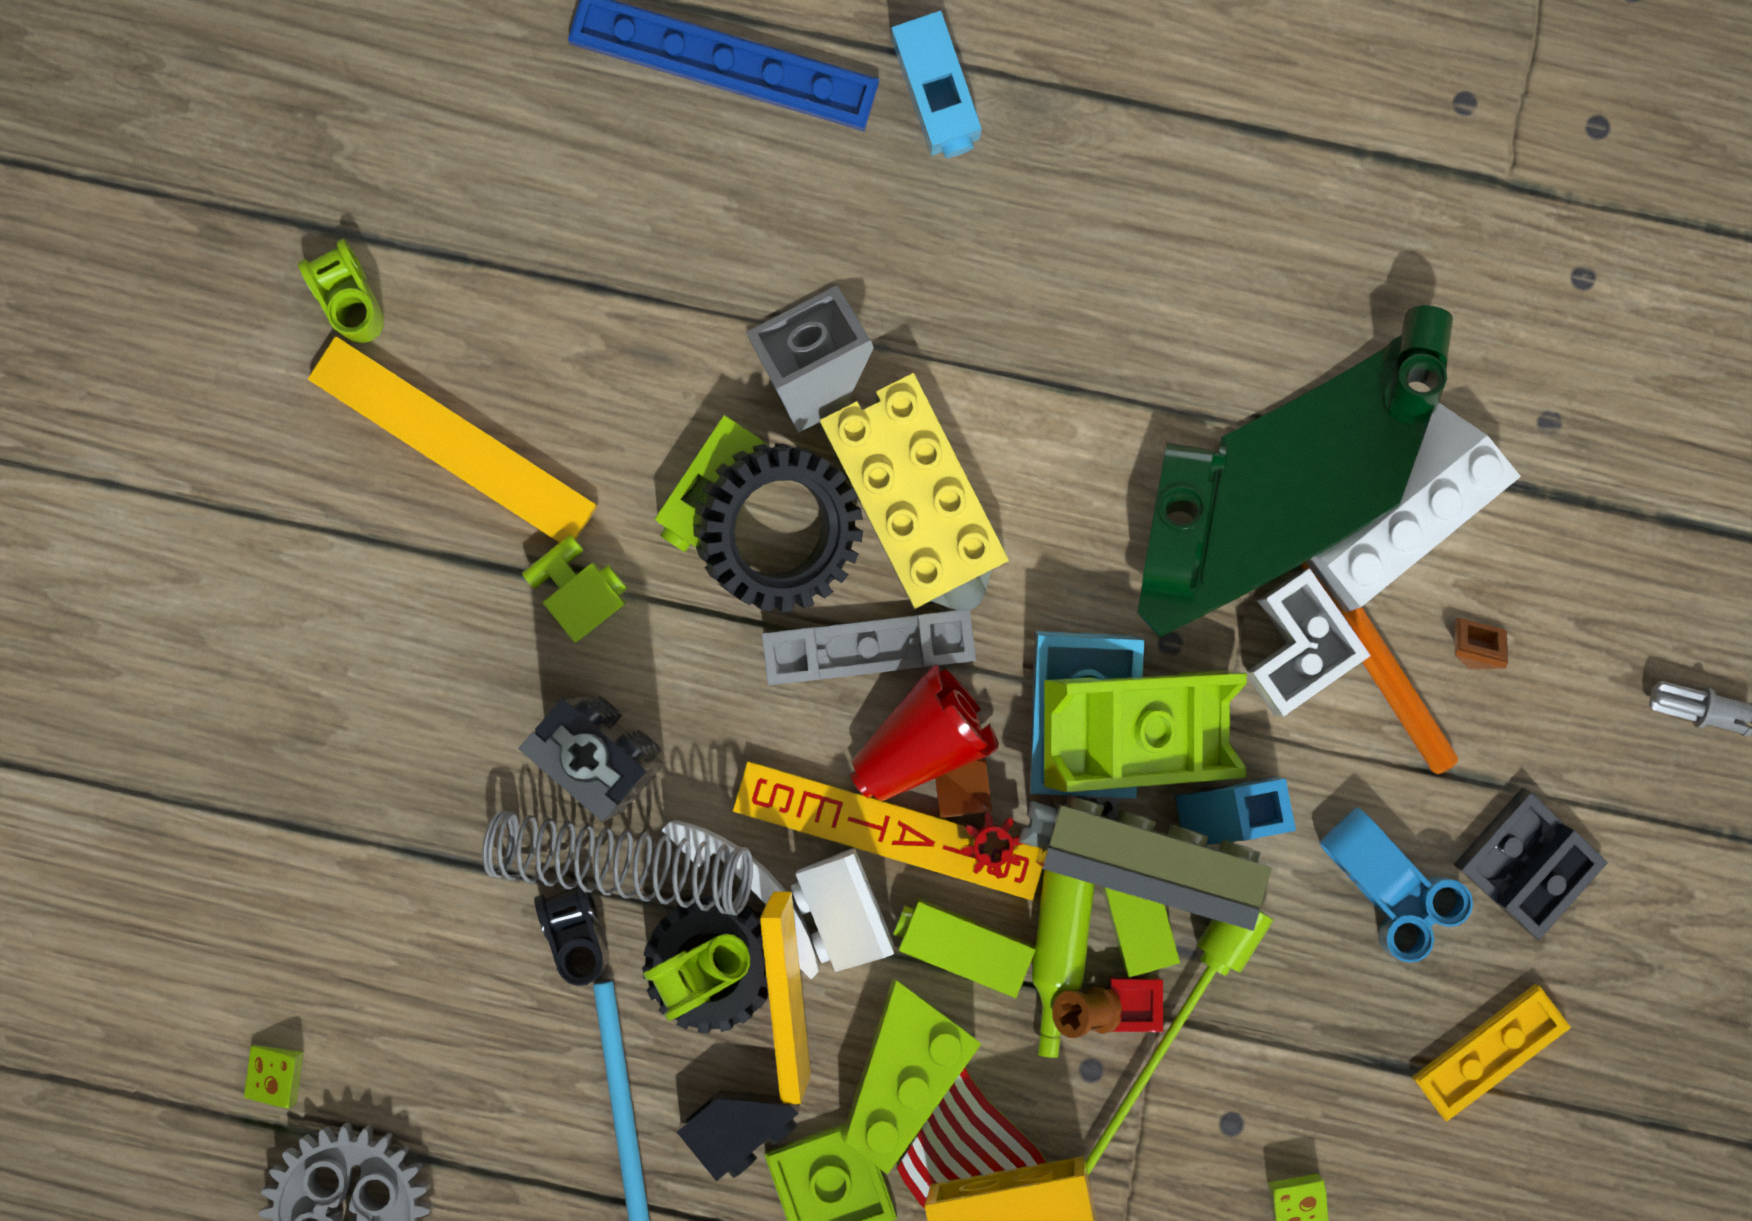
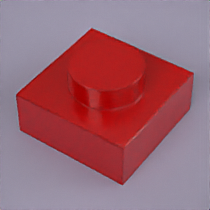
M1109 977V989H1112L1117 994L1122 1005L1120 1024L1111 1032H1163V979L1161 977Z

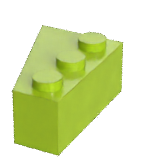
M892 979L863 1074H861L841 1137L843 1141L888 1175L982 1043L900 982Z

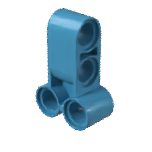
M1358 807L1352 810L1318 842L1328 856L1384 915L1385 918L1378 930L1379 943L1386 953L1400 961L1412 963L1427 957L1434 944V935L1431 927L1435 923L1446 927L1458 926L1465 922L1472 912V895L1465 885L1459 881L1444 877H1434L1427 880L1377 824ZM1449 887L1455 894V907L1447 915L1439 916L1433 908L1434 895L1440 889ZM1404 923H1412L1417 930V941L1412 948L1400 951L1394 943L1395 931Z

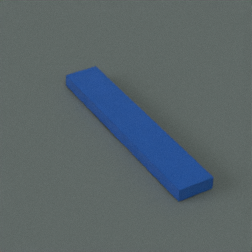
M580 0L568 37L569 44L863 132L866 130L880 79L615 0Z

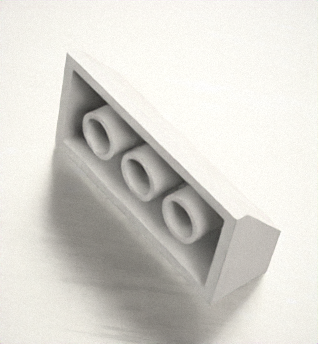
M1439 403L1437 410L1431 416L1399 507L1305 563L1325 585L1345 612L1360 608L1521 476L1487 434Z

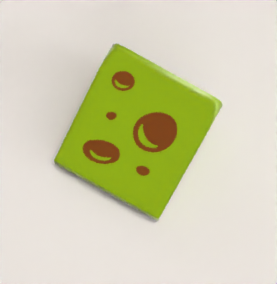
M251 1045L244 1098L281 1108L290 1109L294 1106L298 1098L304 1052Z
M1319 1173L1267 1182L1274 1221H1329L1325 1182Z

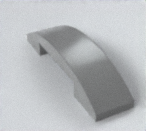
M956 610L817 628L762 633L768 686L929 667L935 664L946 665L976 661L970 610Z

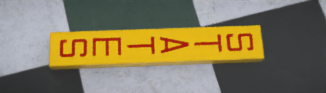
M751 761L747 762L733 812L1032 901L1042 868L1036 862L1039 848L1022 844L1014 846L1013 855L1021 862L1020 866H1015L1009 861L1001 865L1002 875L999 879L993 873V868L984 865L982 870L975 874L972 871L973 864L978 859L975 853L966 855L960 852L961 847L972 844L973 836L965 829L966 825L880 801L872 797L868 799L862 794ZM988 832L986 833V842L978 844V850L987 851L991 859H996L999 857V849L1007 846V839L1001 840L996 834Z

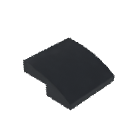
M1521 788L1453 865L1534 938L1540 940L1608 862L1574 829L1561 822L1532 792Z

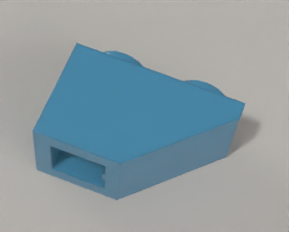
M1274 776L1174 795L1180 827L1208 836L1206 845L1219 844L1222 840L1237 842L1296 831L1286 778Z

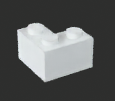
M1306 569L1297 572L1257 600L1286 641V644L1245 673H1247L1248 679L1275 716H1285L1371 655L1312 571Z

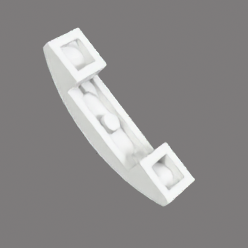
M672 820L662 829L677 846L683 838L688 839L691 847L690 859L693 862L697 848L703 841L709 844L710 856L713 853L717 854L718 849L723 844L728 846L730 854L738 847L736 844L712 831L686 822ZM684 843L682 851L686 854V846ZM705 847L702 849L698 867L705 862ZM723 850L720 859L725 863V851ZM742 854L735 869V874L741 880L743 876ZM752 857L753 879L751 890L767 904L773 892L786 891L775 877ZM793 901L799 966L812 979L819 972V960L810 936L811 933Z

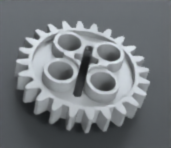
M346 1123L341 1127L338 1138H336L328 1125L319 1131V1144L309 1134L305 1135L299 1140L302 1153L290 1147L282 1154L284 1161L289 1167L276 1164L269 1171V1174L279 1184H270L262 1189L261 1194L273 1200L274 1203L261 1209L259 1216L265 1219H272L273 1221H304L306 1218H315L319 1221H342L344 1210L337 1206L349 1195L352 1169L354 1165H358L361 1168V1174L349 1205V1211L355 1213V1215L349 1221H421L418 1219L419 1217L425 1216L433 1210V1204L419 1201V1196L427 1192L431 1185L428 1182H414L413 1177L422 1168L421 1163H415L406 1167L402 1162L410 1149L408 1146L400 1148L395 1153L389 1150L392 1134L388 1133L377 1143L372 1141V1126H366L359 1137H354L351 1123ZM318 1167H329L336 1172L339 1179L338 1189L328 1190L320 1185L317 1179ZM369 1180H380L387 1185L390 1191V1200L388 1202L380 1203L374 1201L369 1196L367 1191Z

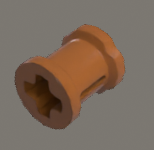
M1103 986L1093 987L1086 993H1082L1079 990H1067L1060 993L1055 999L1052 1008V1018L1055 1027L1067 1038H1080L1090 1030L1105 1034L1114 1031L1120 1024L1122 1005L1117 994L1112 989H1106Z

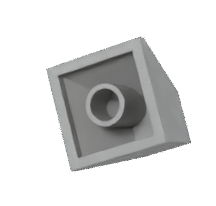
M837 285L746 332L798 433L813 425L820 424L821 419L846 407L874 349L870 338Z

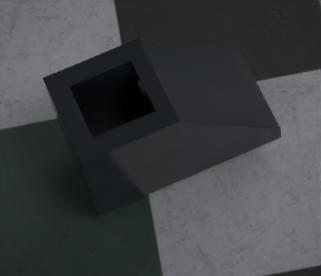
M720 1090L682 1121L676 1133L716 1182L726 1173L735 1178L754 1163L757 1157L753 1151L769 1139L775 1145L796 1128L798 1124L793 1118L798 1115L800 1105L783 1104L780 1096Z

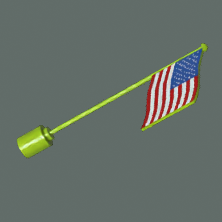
M1260 910L1254 931L1214 919L1210 921L1196 944L1204 951L1200 960L1208 966L1086 1159L1088 1176L1215 973L1219 972L1227 976L1231 969L1239 973L1242 972L1274 921L1269 915ZM965 1067L922 1126L897 1166V1170L915 1199L925 1209L924 1205L931 1184L1048 1162L1037 1146L985 1097Z

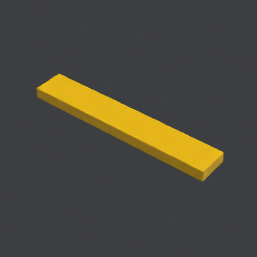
M335 336L307 379L559 543L570 534L577 540L598 507L592 501L337 336Z

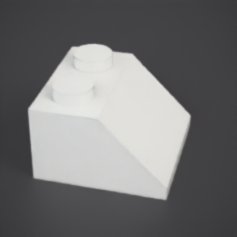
M854 847L797 870L796 876L799 883L791 885V889L801 914L811 912L818 931L810 934L821 963L830 960L835 972L894 954V942Z

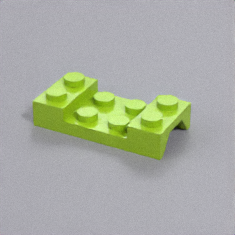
M1213 670L1179 672V675L1044 680V787L1063 792H1077L1246 778V766L1230 745V701L1247 684V673Z

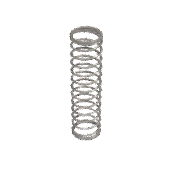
M500 811L491 819L484 836L482 847L483 865L489 877L501 878L504 875L507 880L514 881L521 876L526 883L532 884L541 879L545 886L552 887L560 882L565 889L571 890L579 885L584 892L589 893L598 887L603 895L609 896L618 891L623 898L627 899L637 893L642 901L648 902L656 896L665 905L676 899L680 906L688 908L696 902L703 911H708L716 905L722 914L735 916L744 909L752 885L753 860L749 849L746 847L738 846L730 854L726 844L720 846L714 860L712 872V893L714 899L706 906L702 905L699 899L706 882L710 864V848L706 841H703L698 846L694 857L692 870L694 896L687 903L682 902L679 896L688 874L691 857L690 843L686 838L679 842L674 855L672 869L674 894L670 899H663L659 891L667 877L671 859V842L666 835L661 837L655 849L652 869L654 892L650 896H643L640 891L648 873L652 854V840L647 832L640 836L635 847L632 870L635 888L631 893H624L620 887L628 872L633 849L632 835L627 829L619 835L615 846L613 858L615 886L611 890H604L601 885L609 869L613 853L614 841L610 827L606 826L603 828L596 841L593 862L596 883L592 887H585L582 883V879L590 866L594 850V831L591 824H585L582 827L575 846V828L571 821H566L561 826L557 836L556 825L552 818H547L542 823L538 832L537 822L533 815L527 816L519 829V822L515 813ZM503 819L497 840V858L500 868L495 872L492 863V847L497 827ZM531 820L533 824L532 844L527 860L522 867V838L527 822ZM550 823L552 829L551 846L547 860L541 870V842L547 824ZM508 824V844L504 860H502V839L505 826ZM569 826L571 833L570 848L565 865L560 872V846L564 831ZM588 829L590 836L589 850L585 865L580 874V846L585 830ZM608 832V853L604 868L599 877V851L604 834ZM627 835V857L619 878V852L623 838ZM644 838H646V861L638 882V858ZM666 841L665 865L658 883V860L663 842ZM685 843V864L682 877L678 885V862L680 852ZM705 847L704 870L697 889L698 864L702 849ZM555 850L554 860L557 878L554 881H547L543 875L550 865ZM724 850V870L720 886L717 891V875L719 861ZM535 851L538 876L528 878L524 872L529 867ZM574 852V870L577 880L573 884H566L563 881V876L568 870ZM516 854L519 873L509 875L507 872ZM742 854L743 876L736 898L732 903L734 873L737 862ZM720 896L722 897L723 908L719 903Z

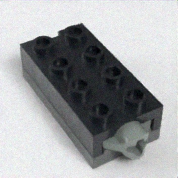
M600 695L598 697L593 696L592 698L589 696L561 698L535 728L536 731L532 732L518 748L602 822L625 811L665 765L657 757L662 751L661 747L639 729L637 732L633 730L630 733L622 728L618 721L623 715Z

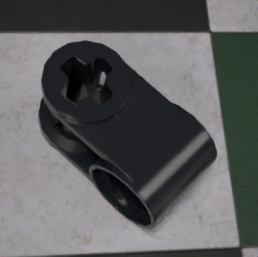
M583 880V885L585 887H589L587 882ZM577 885L575 889L546 898L543 894L535 896L534 904L538 920L549 942L557 971L561 978L569 984L583 986L602 977L608 968L609 952L599 925V916L592 893L584 892ZM571 906L577 907L573 912L561 916L557 915L559 910ZM576 947H587L593 952L596 965L591 974H579L573 969L570 957Z

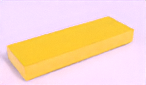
M1534 984L1411 1078L1441 1118L1447 1122L1571 1027L1542 988Z

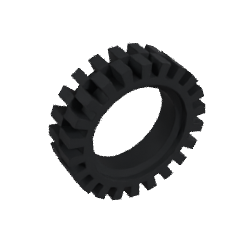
M775 443V447H769L765 444L753 446V453L748 454L740 451L733 455L735 463L731 466L722 463L715 470L720 476L715 484L707 480L702 491L707 493L708 497L705 504L697 501L695 513L701 516V523L693 524L694 536L701 541V545L697 546L696 549L699 558L707 563V566L704 568L709 575L719 582L718 585L748 605L753 604L757 608L771 611L772 607H775L781 612L793 611L794 604L807 608L814 605L812 597L816 594L825 599L834 591L830 588L829 584L834 579L843 583L849 575L842 570L845 562L849 561L855 564L859 553L851 548L853 541L862 542L863 530L855 527L856 520H863L861 508L854 505L852 501L858 497L854 488L845 484L846 476L839 469L832 467L831 463L822 457L797 446L793 448L787 444ZM775 481L801 483L815 497L821 512L822 526L820 537L813 552L803 563L786 572L765 574L752 570L741 558L735 542L734 529L736 518L743 503L754 491L765 484Z

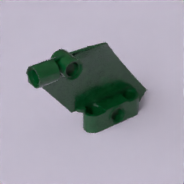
M1429 305L1410 308L1405 314L1401 335L1393 339L1385 348L1298 398L1222 436L1219 453L1213 452L1214 450L1172 443L1166 444L1137 614L1159 637L1230 603L1294 569L1399 507L1431 416L1437 410L1447 381L1446 368L1453 325V316L1449 311ZM1409 383H1423L1429 387L1430 391H1416L1409 386ZM1176 511L1188 513L1193 520L1185 524L1173 522L1168 515Z

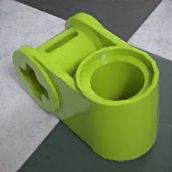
M345 238L336 242L337 248L309 262L306 259L299 261L297 264L307 286L320 303L329 323L337 332L354 343L362 344L371 342L380 335L384 328L385 318L383 311L366 281V274L357 256ZM365 305L367 314L364 322L354 328L347 327L345 319L348 311L353 306Z
M723 934L687 952L683 951L647 970L643 975L646 981H653L667 1008L664 1016L667 1021H671L710 999V996L745 976L750 967V955L748 948L741 939L735 935ZM713 957L718 963L719 970L714 964Z

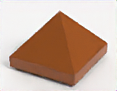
M1456 618L1454 623L1455 656L1469 669H1505L1508 664L1507 631L1470 620Z

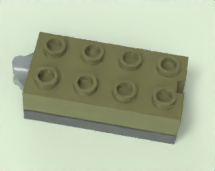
M1069 794L1066 804L1053 801L1052 807L1029 801L1027 816L1030 818V823L1028 827L1022 828L1018 842L1039 848L1036 862L1042 869L1254 931L1260 912L1257 907L1262 905L1272 867L1258 861L1261 852L1226 840L1221 841L1219 849L1206 845L1208 836L1175 825H1170L1168 834L1154 830L1156 821L1124 810H1119L1117 819L1101 815L1103 805Z

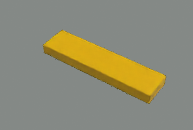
M773 892L761 915L760 922L780 1100H782L783 1104H801L811 1077L792 892Z

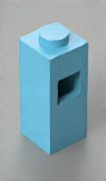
M938 11L891 27V41L931 156L943 152L945 158H952L969 152L974 148L973 142L980 140L982 128L942 12Z

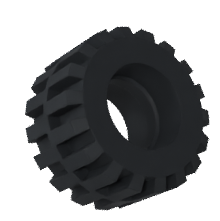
M712 895L701 896L699 899L702 905L708 906L714 898ZM719 898L720 906L723 908L722 898ZM696 902L688 908L681 907L679 904L678 907L670 911L658 923L651 933L652 936L646 944L643 955L646 956L645 965L642 967L643 973L681 953L689 940L702 933L735 935L743 941L750 955V967L745 976L736 981L728 990L713 994L705 1003L675 1018L678 1021L677 1026L686 1030L688 1026L698 1028V1033H710L712 1029H720L721 1032L728 1031L735 1024L740 1022L744 1024L751 1019L758 1008L760 1009L767 1000L769 994L761 922L753 913L754 909L747 904L737 916L722 914L716 905L708 911H703ZM648 981V995L651 1001L656 999L661 1006L658 1011L664 1015L667 1008L653 981Z

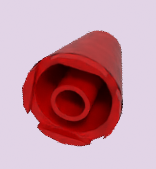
M935 664L924 673L852 759L854 771L850 776L854 785L863 796L868 799L875 796L878 800L884 801L991 755L998 750L999 742L990 723L983 729L980 727V721L976 713L981 708L966 688L947 669L940 672L939 665Z

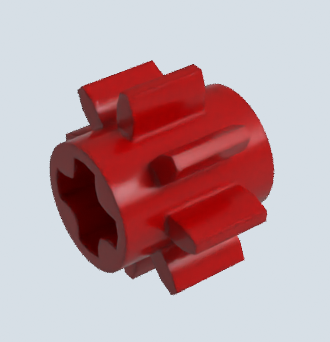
M986 812L984 814V826L976 829L974 826L966 824L965 829L973 836L972 844L961 847L960 852L966 855L975 853L978 858L972 868L975 874L980 872L984 865L993 868V873L999 879L1002 875L1001 865L1008 861L1015 866L1021 865L1019 859L1013 855L1014 846H1019L1023 843L1018 842L1019 836L1011 837L1008 833L1014 821L1011 817L1005 819L1002 825L999 826L993 824V818L989 812ZM990 831H995L997 837L1001 840L1007 839V846L999 849V857L996 859H991L987 851L978 850V844L986 842V833Z

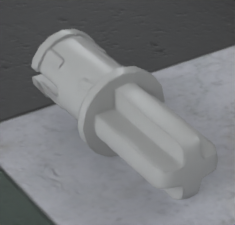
M1658 681L1651 690L1649 706L1654 711L1692 720L1694 726L1701 729L1706 725L1740 733L1746 737L1752 734V726L1747 725V722L1752 723V703L1718 696L1715 694L1714 689L1709 687L1699 691L1666 681Z

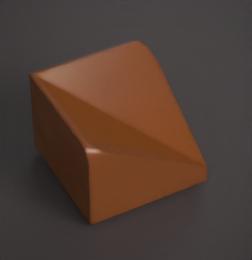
M985 758L935 779L940 818L993 812Z

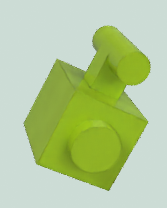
M570 534L523 571L522 575L533 589H536L548 578H552L560 589L542 603L572 641L577 643L627 604L621 594L628 588L610 565L601 570L596 563H591L579 574H576L568 563L584 550Z

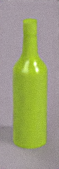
M1044 870L1035 941L1036 951L1032 966V981L1040 994L1042 1002L1041 1035L1039 1037L1037 1055L1058 1058L1061 1033L1055 1027L1052 1018V1008L1055 999L1060 993L1067 990H1079L1082 986L1095 884Z

